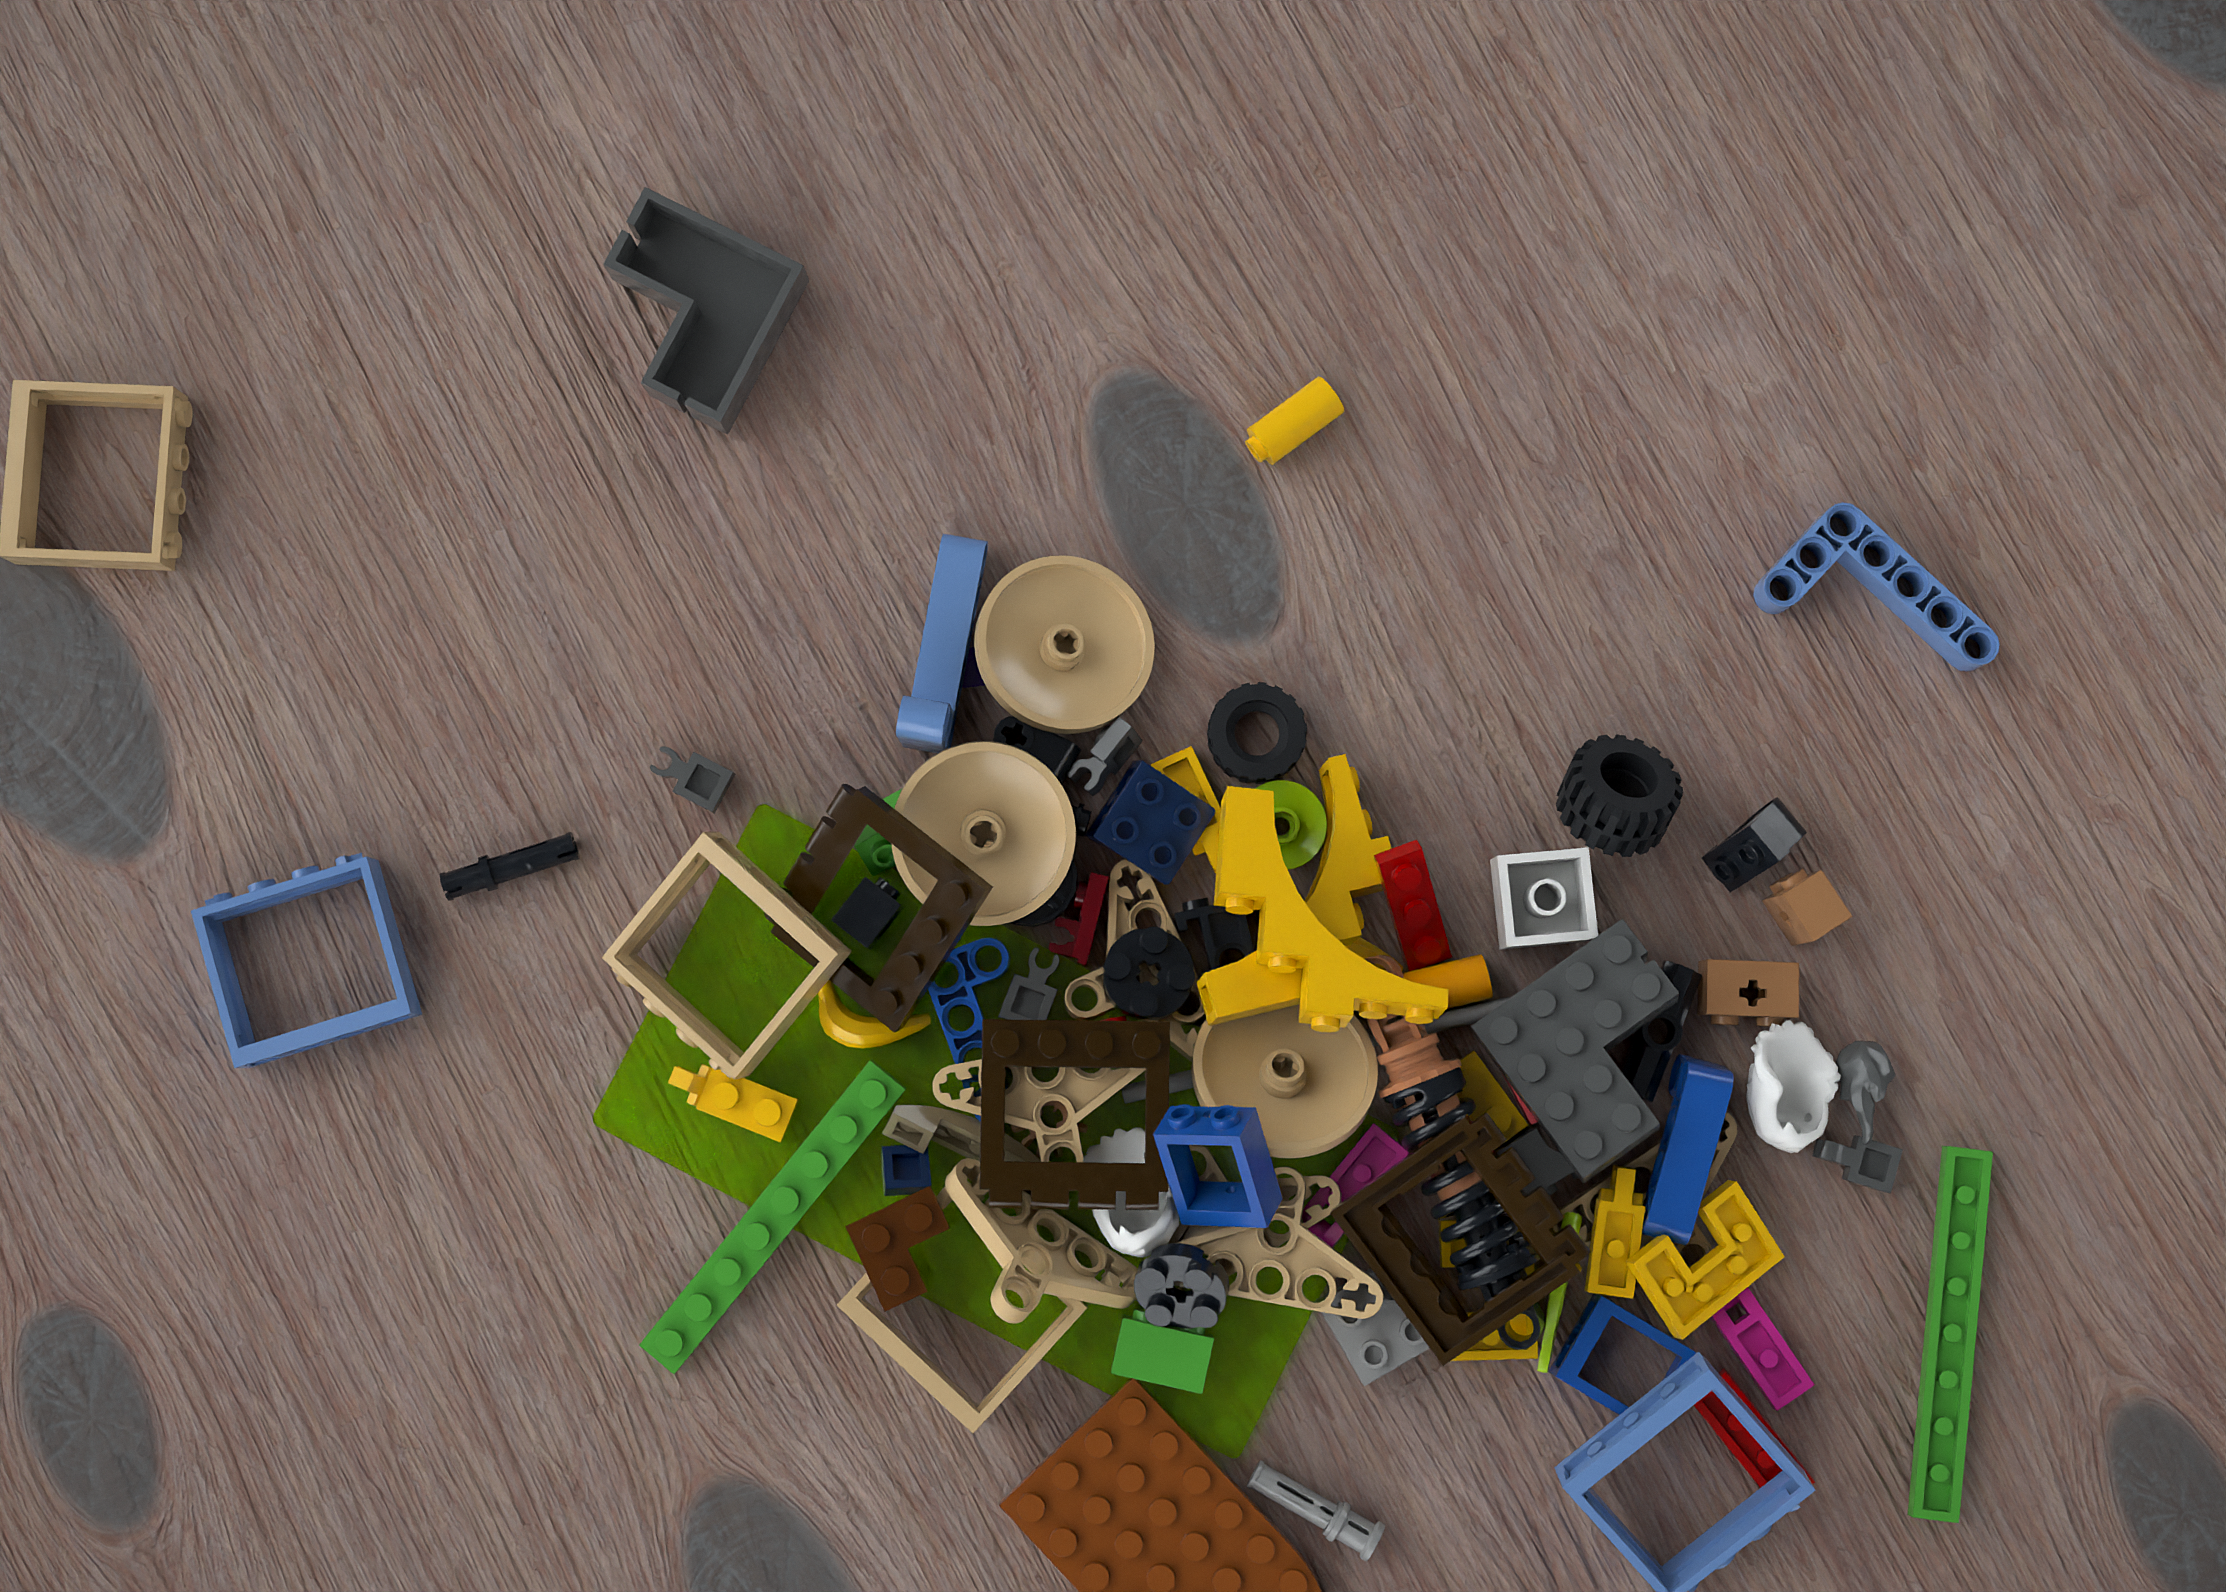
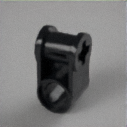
M1014 716L1002 719L995 728L993 742L1005 744L1006 737L1002 735L1004 731L1011 734L1015 728L1021 730V740L1025 744L1023 746L1015 744L1014 747L1028 752L1044 763L1053 772L1061 785H1063L1068 771L1081 752V748L1058 734L1034 728Z

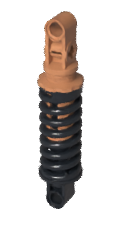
M1386 955L1365 958L1371 964H1380L1387 972L1404 978L1399 964L1393 958ZM1387 1014V1017L1383 1019L1367 1018L1371 1031L1383 1051L1376 1057L1380 1066L1386 1067L1385 1071L1389 1075L1388 1078L1390 1080L1385 1087L1378 1091L1379 1096L1387 1104H1393L1394 1109L1402 1107L1400 1111L1393 1115L1392 1121L1397 1127L1410 1126L1412 1131L1402 1139V1145L1406 1150L1418 1149L1466 1114L1470 1116L1475 1111L1476 1104L1472 1098H1458L1457 1093L1462 1092L1466 1085V1080L1460 1068L1462 1066L1460 1059L1443 1060V1057L1440 1056V1050L1437 1048V1043L1440 1041L1436 1033L1427 1034L1425 1024L1407 1022L1405 1016L1403 1019L1388 1024V1020L1399 1015ZM1458 1151L1440 1164V1169L1430 1175L1431 1179L1421 1185V1191L1427 1197L1438 1194L1440 1201H1442L1431 1208L1430 1213L1435 1220L1454 1216L1457 1223L1440 1232L1441 1240L1445 1243H1451L1460 1239L1465 1241L1466 1247L1452 1253L1450 1256L1451 1264L1456 1267L1458 1272L1457 1285L1459 1290L1480 1287L1484 1299L1487 1301L1521 1277L1525 1278L1528 1276L1525 1269L1540 1260V1257L1526 1238L1523 1237L1508 1214H1502L1505 1210L1461 1151ZM1536 1302L1522 1312V1314L1527 1315L1532 1320L1534 1326L1533 1333L1529 1335L1516 1333L1512 1329L1510 1321L1497 1329L1501 1340L1507 1346L1514 1349H1526L1537 1341L1545 1327V1316L1539 1302Z

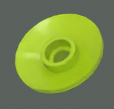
M1287 780L1271 781L1255 788L1274 791L1275 820L1284 819L1289 824V831L1286 834H1277L1283 861L1287 869H1295L1309 862L1319 852L1327 832L1326 814L1317 796L1305 786Z

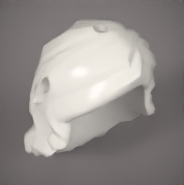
M1786 1020L1781 1026L1772 1023L1769 1031L1763 1030L1755 1038L1757 1044L1751 1047V1050L1754 1052V1063L1749 1068L1746 1098L1749 1114L1757 1135L1777 1149L1789 1153H1798L1823 1135L1828 1122V1103L1834 1098L1835 1092L1838 1090L1837 1082L1840 1081L1841 1075L1838 1073V1066L1833 1061V1056L1826 1052L1819 1039L1814 1037L1813 1030L1803 1022L1793 1024L1791 1020Z
M1137 1127L1128 1132L1120 1128L1116 1129L1113 1137L1102 1136L1099 1145L1089 1147L1086 1152L1087 1155L1083 1157V1161L1096 1163H1145V1131ZM1169 1183L1168 1192H1159L1158 1210H1125L1126 1191H1116V1210H1092L1101 1232L1113 1249L1136 1257H1148L1153 1249L1169 1242L1179 1225V1215Z

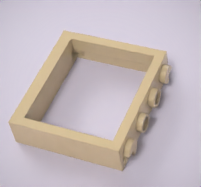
M13 380L0 525V557L18 565L175 571L176 558H179L182 553V537L178 532L179 515L184 513L186 506L185 492L181 488L182 472L186 471L189 465V450L185 444L186 427H190L193 417L190 401H188V397L174 386ZM47 405L163 409L151 553L35 548Z
M703 832L602 956V959L618 975L617 981L627 987L633 986L645 997L643 1003L652 1013L662 1018H668L677 1027L676 1034L683 1042L693 1048L699 1047L711 1058L709 1064L714 1070L720 1069L726 1076L732 1077L735 1080L751 1075L852 951L720 832ZM710 864L715 866L820 961L745 1053L637 955Z
M946 1186L937 1195L943 1210L952 1201ZM1021 1257L1022 1264L1032 1274L1039 1275L1036 1263L1027 1257ZM867 1273L837 1304L851 1320L972 1433L983 1424L1088 1307L1086 1302L1057 1296L1067 1305L1065 1310L979 1404H976L864 1298L873 1288Z

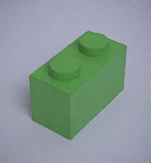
M1134 1309L1133 1316L1125 1314L1122 1316L1111 1374L1202 1394L1214 1336L1213 1334L1205 1333L1206 1328L1155 1326L1146 1319L1145 1310Z

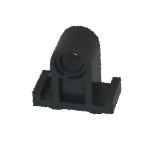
M1776 797L1748 818L1718 846L1716 845L1709 850L1701 859L1711 869L1715 878L1731 893L1781 861L1790 852L1789 849L1807 832L1780 799Z
M1208 898L1181 903L1183 911L1174 914L1178 933L1188 930L1186 922L1198 920L1210 971L1220 968L1219 957L1226 950H1236L1243 958L1254 952L1246 914H1233L1227 912L1223 906L1209 905Z

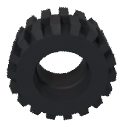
M1617 734L1614 738H1610L1608 735L1598 736L1596 741L1589 739L1584 742L1582 748H1578L1556 795L1558 796L1556 801L1557 811L1562 812L1560 820L1564 826L1572 828L1570 834L1576 839L1582 838L1586 841L1585 846L1593 850L1597 847L1603 850V854L1611 856L1617 852L1622 857H1632L1634 851L1642 855L1647 853L1650 847L1655 848L1664 836L1683 796V787L1679 786L1682 781L1679 772L1672 771L1674 764L1669 758L1661 757L1660 750L1654 746L1649 748L1643 744L1644 741L1637 738L1633 741L1627 739L1625 735Z

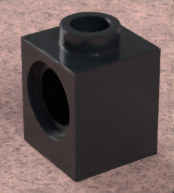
M864 877L831 921L867 949L872 950L905 908L896 901L901 893L881 877L875 883Z

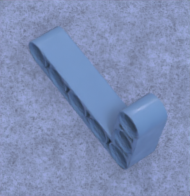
M1842 502L1835 504L1819 516L1758 581L1754 588L1753 596L1757 606L1768 614H1779L1798 602L1837 561L1954 668L1966 672L1975 670L1991 662L1999 652L2000 644L1995 632L1868 516L1850 503ZM1830 518H1839L1846 524V536H1839L1832 531ZM1865 547L1872 548L1879 554V567L1871 566L1866 562L1863 555ZM1801 549L1810 550L1815 554L1817 558V567L1815 569L1808 568L1801 562ZM1899 577L1907 579L1912 584L1914 590L1912 597H1906L1898 590L1897 580ZM1771 581H1778L1786 587L1788 593L1786 601L1777 600L1772 596L1769 589ZM1932 608H1938L1946 615L1947 623L1945 628L1938 627L1932 621ZM1966 638L1973 639L1979 645L1980 656L1978 659L1969 656L1964 646Z
M949 534L942 535L911 696L904 695L902 697L898 713L896 736L904 748L939 753L951 747L986 563L988 541Z

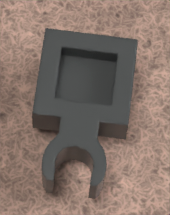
M660 747L659 750L671 756V766L666 770H660L651 765V771L662 778L678 779L672 792L715 814L736 774L695 752L692 753L688 763H685L681 760L678 753L671 748Z
M1036 947L1031 951L1028 978L1014 973L998 1017L1009 1020H1047L1058 989L1045 984L1048 977L1054 974L1058 968V955L1055 954L1053 963L1049 968L1041 969L1035 962L1040 949Z

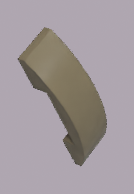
M897 1105L882 1133L924 1154L929 1142L932 1140L967 1158L980 1161L981 1122L976 1118L959 1112L931 1106ZM1005 1133L1004 1161L1041 1162L1030 1150ZM1023 1190L1031 1195V1190Z

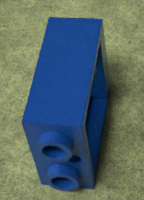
M1188 1104L1170 1106L1153 1136L1181 1224L1267 1228L1283 1197L1256 1107H1235L1232 1105L1201 1107ZM1189 1145L1232 1146L1242 1182L1200 1181Z
M1593 1293L1548 1372L1620 1415L1629 1408L1627 1405L1578 1377L1611 1316L1677 1355L1663 1380L1697 1352L1605 1297Z

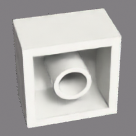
M1589 847L1498 855L1490 860L1499 950L1589 942L1598 936Z

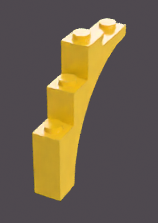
M1346 754L1328 758L1318 770L1325 802L1327 832L1318 871L1304 901L1318 921L1344 946L1352 945L1362 936L1361 930L1364 928L1361 908L1357 903L1352 902V898L1384 891L1374 855L1392 848L1388 836L1371 840L1370 835H1372L1373 831L1371 817L1366 809L1361 808L1357 794L1360 791L1359 777L1356 769L1353 766L1349 767ZM1256 950L1237 962L1204 973L1196 983L1208 1026L1300 1004L1302 969L1296 968V971L1292 973L1270 971L1268 965L1256 964Z
M1227 786L1221 800L1214 906H1223L1229 913L1242 915L1250 914L1253 910H1260L1256 964L1268 965L1270 971L1277 973H1292L1296 971V968L1302 969L1299 1023L1311 1024V1029L1319 1032H1337L1340 1027L1345 1028L1353 1017L1354 1010L1359 1011V1016L1368 1019H1383L1387 1017V1014L1405 1016L1407 1022L1416 1024L1432 1023L1433 1019H1439L1448 1008L1449 989L1411 982L1377 968L1346 948L1318 921L1298 893L1283 861L1275 828L1274 791Z

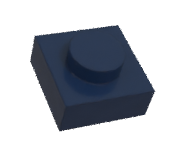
M906 1145L882 1146L881 1162L884 1196L911 1195L931 1185L928 1146L924 1154Z

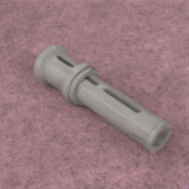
M1260 1460L1247 1483V1488L1257 1491L1285 1509L1322 1528V1534L1325 1536V1539L1330 1542L1335 1539L1359 1552L1360 1559L1365 1562L1368 1561L1381 1539L1386 1524L1380 1521L1374 1524L1353 1512L1349 1503L1338 1501L1335 1504Z

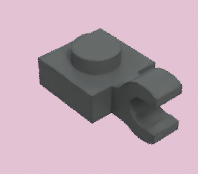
M1118 716L1112 725L1104 727L1097 735L1094 743L1095 746L1090 751L1093 757L1074 762L1067 776L1076 783L1083 774L1091 773V779L1084 789L1094 796L1102 789L1107 776L1110 773L1116 775L1143 740L1130 724Z
M1854 1135L1851 1147L1829 1140L1816 1139L1812 1156L1844 1165L1843 1180L1891 1194L1903 1149L1874 1140L1864 1145L1862 1137Z

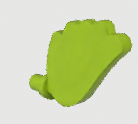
M1566 1212L1561 1229L1571 1224L1579 1235L1582 1216L1574 1212ZM1568 1281L1549 1293L1545 1330L1537 1371L1542 1373H1548Z

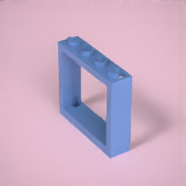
M362 853L351 856L344 855L335 859L336 866L321 871L318 866L298 869L291 873L293 878L291 880L276 884L275 879L259 881L247 886L249 893L233 898L231 893L217 894L213 896L214 898L205 900L206 906L191 910L234 1068L249 1069L422 1015L379 860L367 856L363 857ZM363 879L397 999L255 1043L222 922Z
M1700 1352L1696 1353L1554 1467L1562 1488L1656 1592H1694L1701 1580L1715 1569L1726 1567L1731 1563L1739 1550L1751 1541L1764 1537L1770 1531L1772 1524L1786 1513L1801 1508L1799 1503L1815 1491L1814 1486L1802 1467ZM1713 1391L1782 1471L1661 1566L1591 1487L1709 1392Z

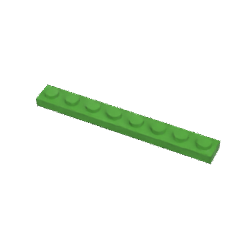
M871 1059L639 1346L671 1373L675 1374L903 1095L907 1087Z
M1942 1145L1907 1514L1913 1518L1959 1523L1993 1158L1992 1151Z

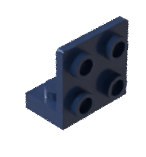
M1143 760L1132 761L1085 836L1100 846H1107L1162 884L1168 885L1213 818L1215 809Z

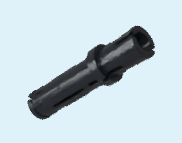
M568 832L565 835L496 857L489 858L488 855L478 857L477 863L452 871L442 872L439 874L443 892L447 891L445 896L448 901L485 888L490 892L498 889V884L573 860H579L576 841L573 842L574 836L572 832Z

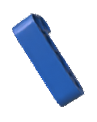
M983 938L953 949L945 963H953L957 967L959 973L957 982L950 988H941L933 980L928 988L955 1064L965 1063V1058L969 1051L975 1048H982V1019L985 1018L974 988L999 979L1009 969L1010 954L1004 944L997 939ZM985 947H995L1002 955L1001 965L993 972H984L977 965V955ZM965 1005L972 1009L975 1019L971 1028L959 1032L953 1029L949 1017L954 1008ZM972 1074L973 1078L961 1080L964 1089L971 1088L972 1082H978V1075ZM1006 1078L1005 1090L1009 1087V1083H1008L1007 1078ZM981 1088L974 1092V1097L981 1096ZM974 1114L975 1117L981 1122V1116Z
M1678 1054L1674 1061L1668 1085L1669 1094L1673 1099L1643 1203L1645 1214L1642 1234L1651 1237L1667 1235L1673 1243L1685 1246L1691 1238L1733 1088L1734 1075L1724 1065Z

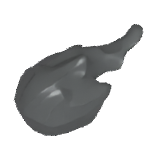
M1854 1041L1840 1051L1836 1060L1838 1073L1841 1075L1839 1099L1850 1101L1853 1105L1862 1130V1142L1865 1145L1873 1138L1874 1101L1878 1102L1884 1099L1887 1086L1896 1075L1881 1045L1875 1041Z

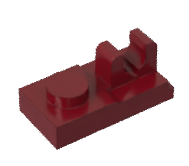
M1091 872L1089 882H1079L1073 906L1081 909L1079 922L1059 917L1055 920L1054 924L1059 928L1067 929L1070 936L1074 937V940L1072 942L1068 941L1064 945L1050 942V952L1078 960V965L1087 967L1108 886V876Z

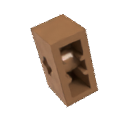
M1804 869L1794 874L1791 872L1772 883L1769 888L1773 893L1762 900L1791 946L1814 942L1853 917L1822 870L1809 874Z
M1717 959L1698 961V973L1702 975V978L1698 985L1697 1015L1711 1016L1712 1025H1739V1017L1756 1018V1026L1770 1027L1772 1023L1781 1026L1784 1023V1019L1799 1018V963ZM1748 987L1750 990H1756V999L1748 1000L1745 997H1739V989Z

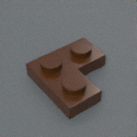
M931 1185L845 1226L884 1312L928 1291L909 1248L951 1228Z

